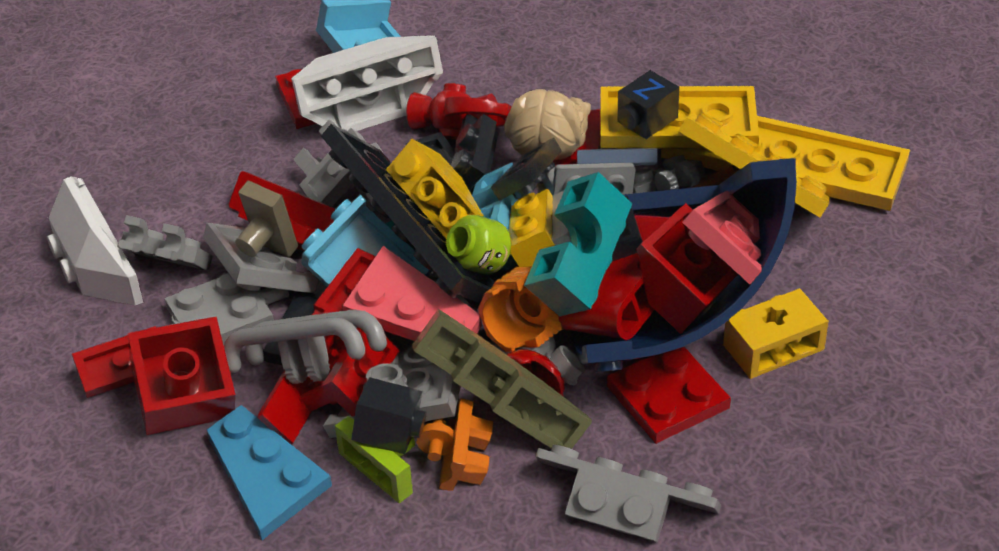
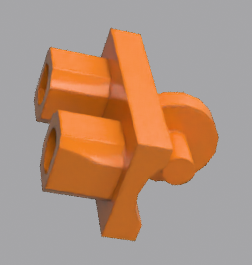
M460 398L456 418L449 420L447 425H445L446 422L442 418L432 420V423L424 425L421 437L417 438L418 448L428 454L429 460L439 461L441 455H443L439 489L453 491L458 480L481 485L488 472L490 457L470 451L468 446L485 451L491 439L493 421L472 415L473 401Z

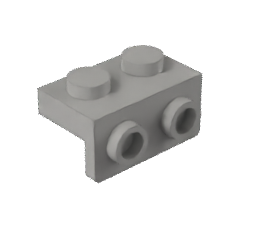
M632 163L556 165L549 172L545 173L546 177L542 182L553 196L564 191L568 181L599 172L622 194H633L636 169Z

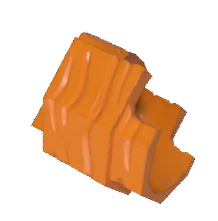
M532 266L516 267L505 274L502 279L495 281L492 288L485 292L478 308L486 335L505 352H512L515 348L540 347L550 337H553V334H557L558 331L562 330L561 323L558 321V315L524 286Z

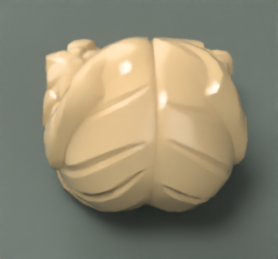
M545 89L529 91L515 99L504 124L506 137L510 139L513 149L521 155L528 153L554 137L562 150L554 160L566 159L585 142V132L588 128L587 120L591 104L583 102L580 98L571 97L569 99L558 91H546Z

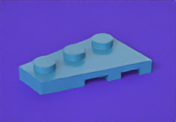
M242 405L207 429L209 441L228 477L231 478L239 493L242 504L249 512L261 540L332 486L331 476L275 431L270 430Z

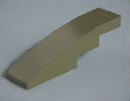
M440 309L436 311L412 344L414 352L451 374L455 383L489 403L494 413L550 448L554 444L572 449L592 423V419L557 391Z

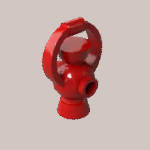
M446 83L444 84L443 91L439 92L433 99L430 96L413 92L407 102L406 114L411 129L416 130L433 124L447 140H457L462 119L467 114H471L477 119L485 114L497 122L496 127H503L512 106L507 103H498L493 94L471 98L466 93V86Z

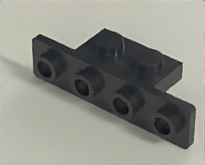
M467 114L462 119L451 163L453 169L462 177L471 195L473 194L475 184L491 171L498 139V132L495 130L497 122L485 114L479 119L471 114Z

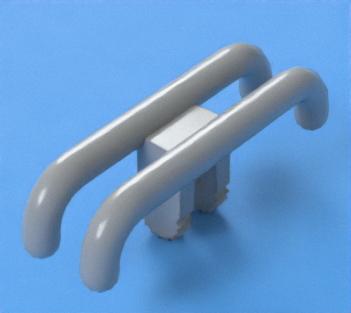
M347 310L264 321L254 327L242 328L231 333L225 341L224 349L230 373L235 374L241 368L240 351L242 347L245 346L248 362L251 365L258 366L264 360L263 344L278 342L286 379L292 382V384H298L306 381L307 377H310V380H313V382L325 381L329 375L330 364L328 363L329 357L324 336H339L345 343L349 357L358 360L365 354V345L360 332L356 328L364 331L370 348L377 352L385 349L387 345L386 335L382 325L373 315L363 310Z

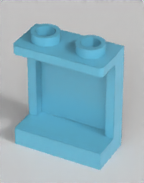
M321 0L316 31L333 53L385 37H401L388 22L391 7L390 0Z
M359 195L352 203L348 199L343 201L330 217L334 222L324 232L319 228L315 230L302 245L305 252L302 254L301 264L326 287L329 286L357 248L376 256L382 246H385L427 277L432 272L414 257L413 253L415 251L406 242L400 239L366 207L367 200L362 195Z

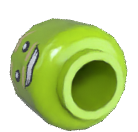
M466 215L460 218L449 230L446 246L448 253L454 256L464 269L480 275H492L506 264L511 251V238L507 228L500 222L479 215Z

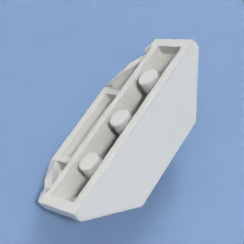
M435 36L385 37L318 57L291 79L301 116L321 126L328 120H331L341 129L348 131L352 128L355 131H359L407 116L406 109L409 96L413 92L426 95L433 82L437 81L443 74Z
M77 177L63 179L49 215L53 234L48 235L47 240L55 259L63 257L60 260V265L67 282L72 283L75 281L82 295L131 305L143 303L137 275L122 249L117 247L118 242L83 179H77Z

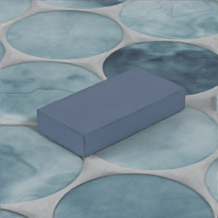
M657 148L577 150V164L632 163L633 165H655L657 163Z

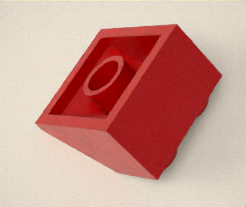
M686 203L637 248L648 304L680 334L739 275L712 249L705 250L691 239L688 234L690 229L682 223L693 211Z

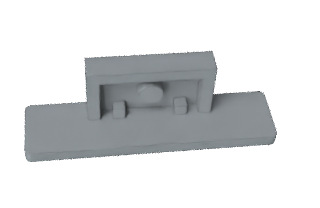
M553 444L551 451L541 448L537 449L535 457L542 464L577 473L565 511V515L657 543L670 500L719 514L721 504L718 499L711 497L713 490L707 487L686 482L684 489L667 485L668 478L666 476L642 469L639 476L621 472L623 465L602 457H596L594 464L579 460V452L560 445Z

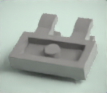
M328 120L321 127L319 132L322 135L330 124H333L335 126L336 124L331 120ZM350 128L348 131L343 129L366 142L363 136L354 129ZM303 148L294 158L296 164L307 176L299 185L309 198L332 207L353 184L349 179L352 172L335 162L330 157L329 152L323 159L320 157L315 159L308 150Z
M126 215L124 224L129 226V232L123 231L122 238L119 239L117 245L118 248L138 256L206 271L209 270L213 256L200 249L201 242L186 238L185 232L181 227L164 223L162 232L166 234V240H163L164 234L148 229L145 220Z

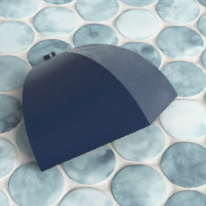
M796 159L750 162L716 186L623 194L628 196L629 201L632 203L634 215L671 217L685 203L692 209H695L721 193L728 191L730 195H733L759 219L760 239L754 245L761 250V256L756 261L761 264L762 272L751 284L738 275L681 334L656 310L652 312L630 340L569 331L580 363H595L596 372L622 370L623 360L654 356L681 348L703 338L739 312L757 293L769 276L783 249L795 206L797 183Z

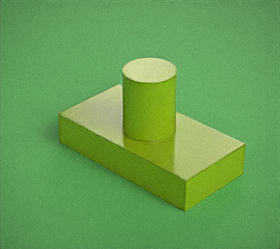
M347 416L335 425L339 454L395 501L401 503L413 493L410 465L400 458L404 454L351 440L354 419ZM412 437L406 453L415 447L414 437Z

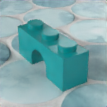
M596 172L568 181L554 216L568 229L571 242L539 250L524 284L528 290L558 316L591 309L597 300L598 289L604 274L612 262V254L619 236L626 227V219L632 203L601 173Z

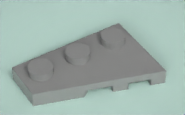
M206 223L203 238L239 287L251 291H258L261 287L316 293L319 279L311 272L300 273L295 271L297 262L291 258L273 254L271 249L264 246L255 257L243 253L237 247L235 240L243 232L244 227Z

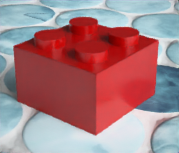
M217 316L128 333L129 357L146 435L218 421L235 410L236 394Z

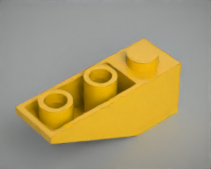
M414 139L408 142L386 169L446 239L449 230L460 218L466 215L484 216L462 177L440 153Z

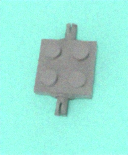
M227 273L217 279L193 288L184 289L164 299L167 310L172 317V324L170 325L217 316L224 345L231 333L242 328L254 327L264 321L274 320L273 314L267 305L288 298L289 292L285 289L268 287L258 291L243 289Z

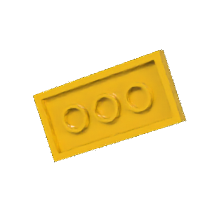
M625 86L600 87L601 148H705L679 132L680 127L688 116L692 114L699 116L702 112L722 122L723 126L720 130L729 136L734 137V135L739 133L757 145L759 144L754 86H679L678 118L648 139L641 137L617 122L618 91Z
M702 112L699 116L695 114L688 116L679 129L680 133L739 169H742L750 162L781 159L774 154H771L769 159L755 152L754 150L758 145L739 133L734 135V137L720 130L723 123L705 112ZM808 175L803 180L796 177L795 203L821 218L829 205L830 197L825 194L827 187Z

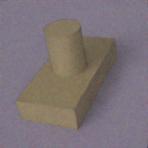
M248 180L238 193L249 224L235 240L237 247L251 257H255L264 246L289 258L298 247V243L282 195Z

